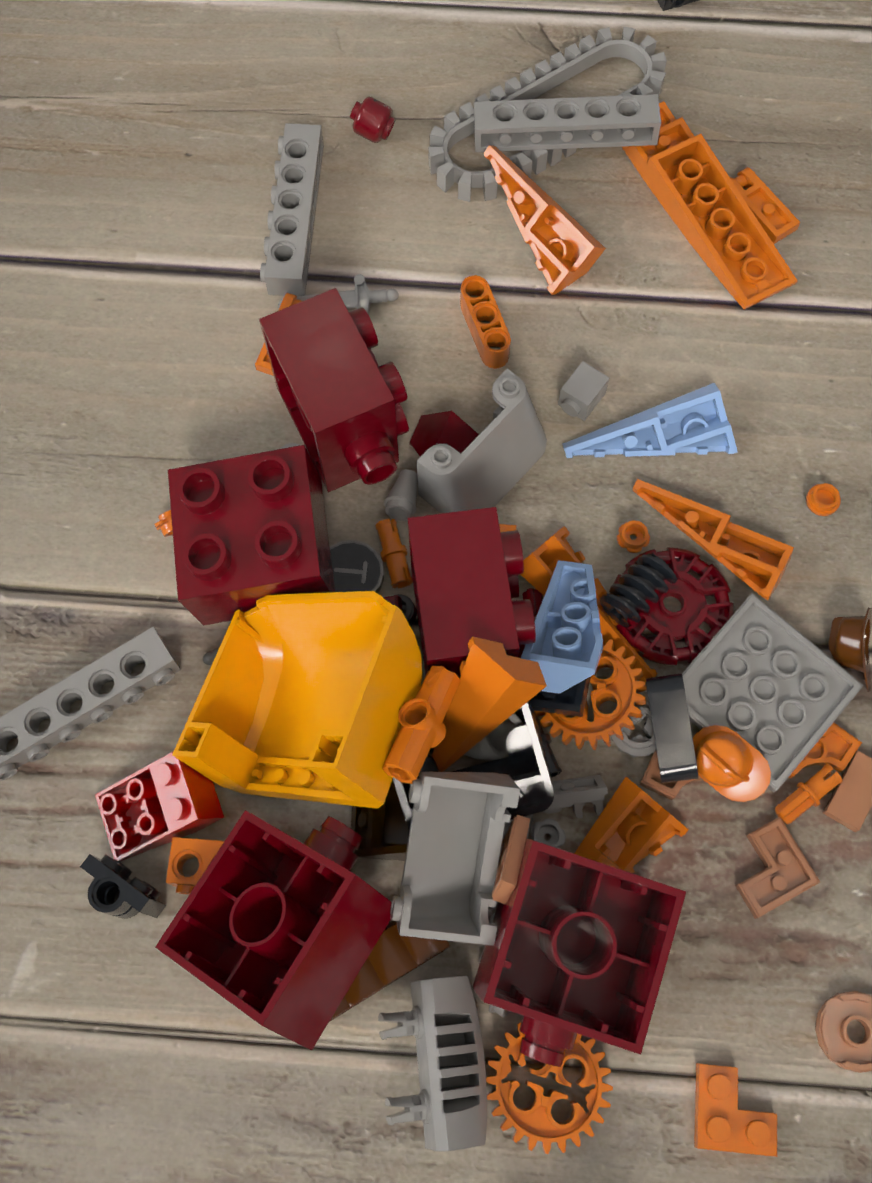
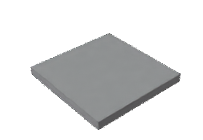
M753 593L682 673L690 721L700 730L712 725L726 726L737 732L760 751L768 761L771 770L768 788L773 793L782 786L864 686Z

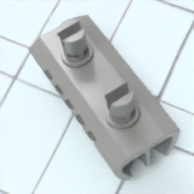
M468 976L434 978L411 982L412 1011L380 1013L378 1021L397 1023V1027L380 1031L379 1034L382 1040L394 1037L415 1036L420 1092L418 1095L387 1097L385 1106L405 1108L404 1111L386 1116L387 1123L390 1126L397 1123L422 1120L425 1149L433 1151H454L485 1145L487 1129L485 1059L476 1004Z

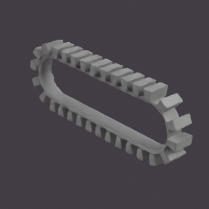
M610 27L598 30L596 44L592 37L588 35L580 40L579 48L574 43L565 48L564 56L561 51L550 56L549 65L546 59L536 64L535 75L532 69L529 68L520 73V83L516 76L506 81L505 92L501 85L491 89L490 101L535 99L596 63L611 57L626 58L635 62L642 69L645 77L639 84L618 96L658 94L659 98L666 75L664 71L667 60L664 52L654 55L657 41L651 36L647 35L638 45L633 42L635 29L623 27L621 40H612ZM484 93L483 95L475 98V102L489 101V99ZM468 102L459 107V118L455 111L444 116V130L434 126L430 134V147H428L430 174L437 173V186L445 193L456 182L458 184L459 200L470 202L471 188H483L484 200L488 201L497 198L498 183L495 179L496 173L494 169L491 168L480 172L467 171L453 163L448 155L453 145L475 133L474 108ZM576 148L522 150L509 159L531 179L532 170L535 175H538L546 170L547 161L550 166H553L561 161L562 152L567 158L576 152Z

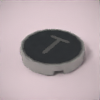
M357 540L340 541L330 546L335 592L375 591L378 593L381 590L384 581L383 561L374 548L367 543Z

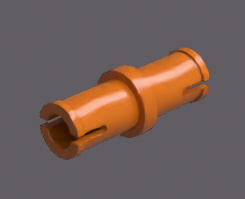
M395 519L381 520L376 523L375 527L382 546V551L380 552L381 559L387 564L392 588L398 587V589L407 587L413 583V579L406 561L407 548L401 543L397 522Z

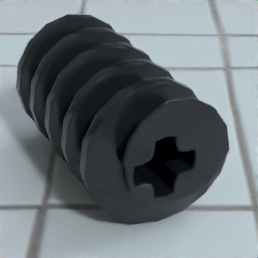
M648 553L647 555L639 556L636 561L637 564H633L628 568V574L620 576L619 584H613L610 587V594H604L600 599L601 606L605 612L623 627H629L628 619L635 623L641 621V617L636 611L637 609L644 613L650 611L646 600L653 603L659 601L660 598L655 590L661 593L668 592L669 588L664 580L671 584H675L678 580L669 565L654 554Z

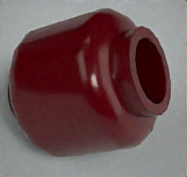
M370 96L365 98L362 103L357 101L350 114V119L354 120L353 131L373 143H378L381 139L386 141L396 121V118L392 117L393 110L390 106Z

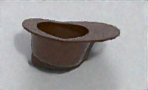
M869 607L865 616L834 618L829 637V650L833 658L840 665L863 672L867 692H870L869 642L872 627V608Z

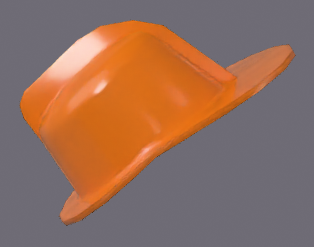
M712 725L704 727L694 735L693 744L698 775L726 798L738 802L755 800L765 793L771 778L768 761L760 751L737 732L726 726Z

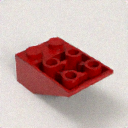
M173 752L95 794L114 860L116 859L120 862L172 842V837L182 838L225 818L213 781L172 755Z

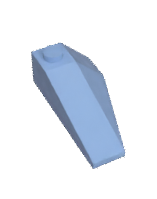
M558 560L535 619L536 641L533 644H526L521 656L522 659L538 662L547 685L541 691L560 694L591 677L596 672L603 650V638L596 600L593 567L590 564Z

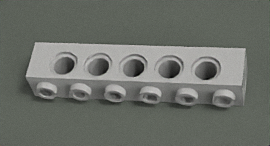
M658 94L474 102L475 152H485L489 145L496 146L500 151L658 144L661 126Z
M285 123L284 136H279L278 153L281 155L280 161H275L277 186L272 185L271 202L274 205V209L268 212L267 220L268 229L271 231L270 237H265L264 254L267 256L266 263H261L260 279L261 282L266 283L268 295L285 296L286 293L303 296L306 294L324 148L321 125Z
M154 626L0 717V781L15 775L18 771L17 768L25 763L44 758L50 752L49 749L58 743L69 742L77 738L81 734V730L88 725L107 720L112 716V711L123 704L129 705L137 702L144 696L143 692L153 686H162L175 677V673L181 669ZM140 663L146 664L141 674L137 676L131 675L134 666ZM113 681V689L109 693L101 695L102 686L107 682ZM82 700L83 703L80 710L70 714V706L75 701ZM50 718L49 728L44 732L38 733L40 723ZM18 737L16 748L7 752L8 742Z

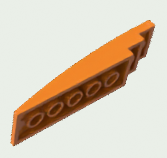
M664 101L659 103L661 126L658 144L622 146V148L682 234L744 310L795 285L798 280L702 134L694 136L683 117L676 120Z

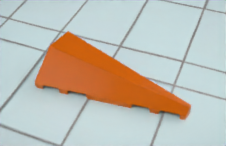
M489 145L483 154L492 164L496 173L495 179L498 185L502 186L508 198L506 201L525 243L530 245L537 260L535 264L538 270L543 272L549 285L547 287L551 295H556L585 275L606 248L496 146Z
M637 479L633 486V491L760 596L766 600L770 599L788 566L794 547L730 522L731 516Z
M565 526L524 559V573L520 575L544 596L558 560L583 563L586 559L581 551L575 553L566 539L570 533ZM596 578L594 581L603 646L610 639L614 642V651L624 646L627 651L624 659L631 656L636 658L637 663L632 669L642 668L644 676L639 681L646 683L645 678L656 677L658 673L655 669L651 670L639 656V650L628 643L617 630V622L601 606L600 599L607 592L599 579Z
M471 637L468 642L469 654L466 661H462L459 667L461 682L443 720L446 726L445 738L439 745L434 747L431 756L436 761L439 772L445 771L547 686L538 662L508 656L503 643Z
M625 777L574 854L634 873V865L649 854L657 856L663 851L662 844L674 835L684 836L689 829L628 777Z

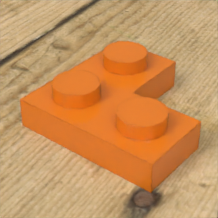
M696 1063L694 1147L697 1149L777 1157V1114L738 1109V1068Z

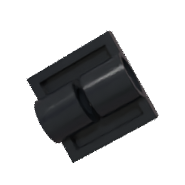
M89 854L80 866L94 877L88 888V901L96 911L122 919L131 918L139 912L158 918L166 905L158 900L161 893L157 889L137 877L131 880L129 876L133 871L106 854L102 859ZM120 890L119 897L114 902L115 895Z

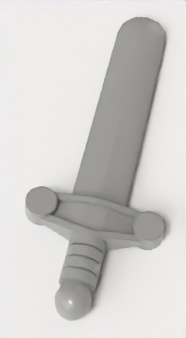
M361 274L354 277L355 290L338 292L346 308L356 307L358 309L363 307L367 313L371 303L387 302V300L395 301L399 296L395 289L369 291L365 278ZM319 294L297 296V299L304 301ZM283 299L279 301L278 308H280Z

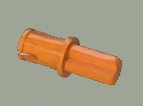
M825 764L820 771L805 783L799 782L797 784L798 789L775 807V813L784 823L791 824L811 806H819V800L843 782L841 776L837 771L832 775L831 771L834 768L829 764Z

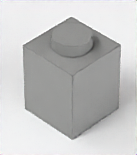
M582 361L561 388L558 405L568 415L572 417L577 416L585 421L606 394L610 378Z

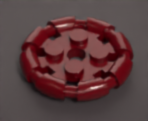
M667 547L666 551L656 552L655 549L639 554L625 565L626 570L623 574H628V568L633 564H637L636 561L639 556L651 553L665 561L676 574L678 580L675 584L664 580L669 590L667 593L655 590L660 599L657 603L646 600L650 607L648 613H644L639 609L636 610L641 617L639 623L628 619V628L620 624L616 628L632 647L634 646L644 653L642 657L650 661L675 666L680 661H688L691 664L734 614V603L730 602L728 595L731 592L728 582L713 564L708 565L699 558L701 555L686 549ZM693 570L702 577L698 581L688 572ZM621 574L617 575L613 584H619L618 580ZM711 595L715 597L716 604L707 605L705 596ZM667 597L678 599L681 603V610L677 612L667 610L663 600ZM703 621L711 628L708 633L699 628ZM646 628L657 635L653 642L642 636ZM685 638L686 647L676 648L675 641Z

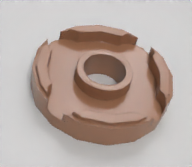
M858 991L837 993L826 1000L817 1013L815 1031L818 1044L826 1057L838 1067L858 1073L872 1071V996ZM852 1020L859 1021L865 1030L864 1038L859 1043L851 1041L847 1034V1026Z

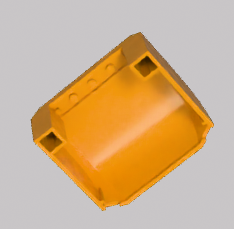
M375 591L266 595L256 600V607L244 613L240 609L235 611L172 755L219 786L241 794L378 809L384 804L393 777L385 773L382 767L402 727L398 720L399 710L406 702L416 697L422 682L420 649L415 634L402 611Z

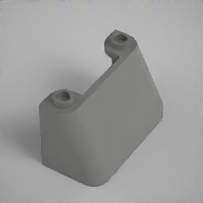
M508 368L493 384L492 396L499 405L493 412L494 420L461 454L447 444H437L430 447L417 460L418 495L440 513L495 507L543 456L546 450V435L525 383Z
M421 772L419 779L413 780V783L410 785L409 802L414 803L400 894L399 896H393L390 910V919L397 921V929L400 936L494 946L497 925L496 923H489L492 916V907L496 908L497 901L492 900L493 897L491 896L497 874L505 822L510 823L511 814L506 808H517L520 788L509 775L483 772Z

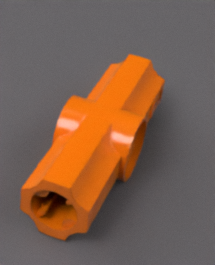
M432 666L427 672L416 697L406 702L399 710L398 720L402 727L382 767L388 776L402 783L412 784L413 780L417 779L430 749L439 745L445 738L446 726L443 720L461 682L456 673L447 670L443 666Z

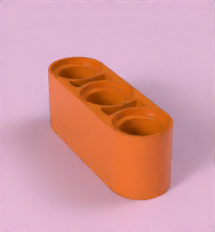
M477 275L469 276L461 284L460 306L483 363L489 368H501L509 360L510 334L486 279ZM481 321H489L490 323H481ZM495 346H496V347H500L501 349H499V350H494V349H491V347H495Z

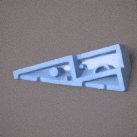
M715 383L562 444L567 458L580 455L605 457V455L623 454L625 457L669 456L675 455V453L694 452L698 455H706L707 452H726L728 454L738 452L731 424L727 420L722 396Z

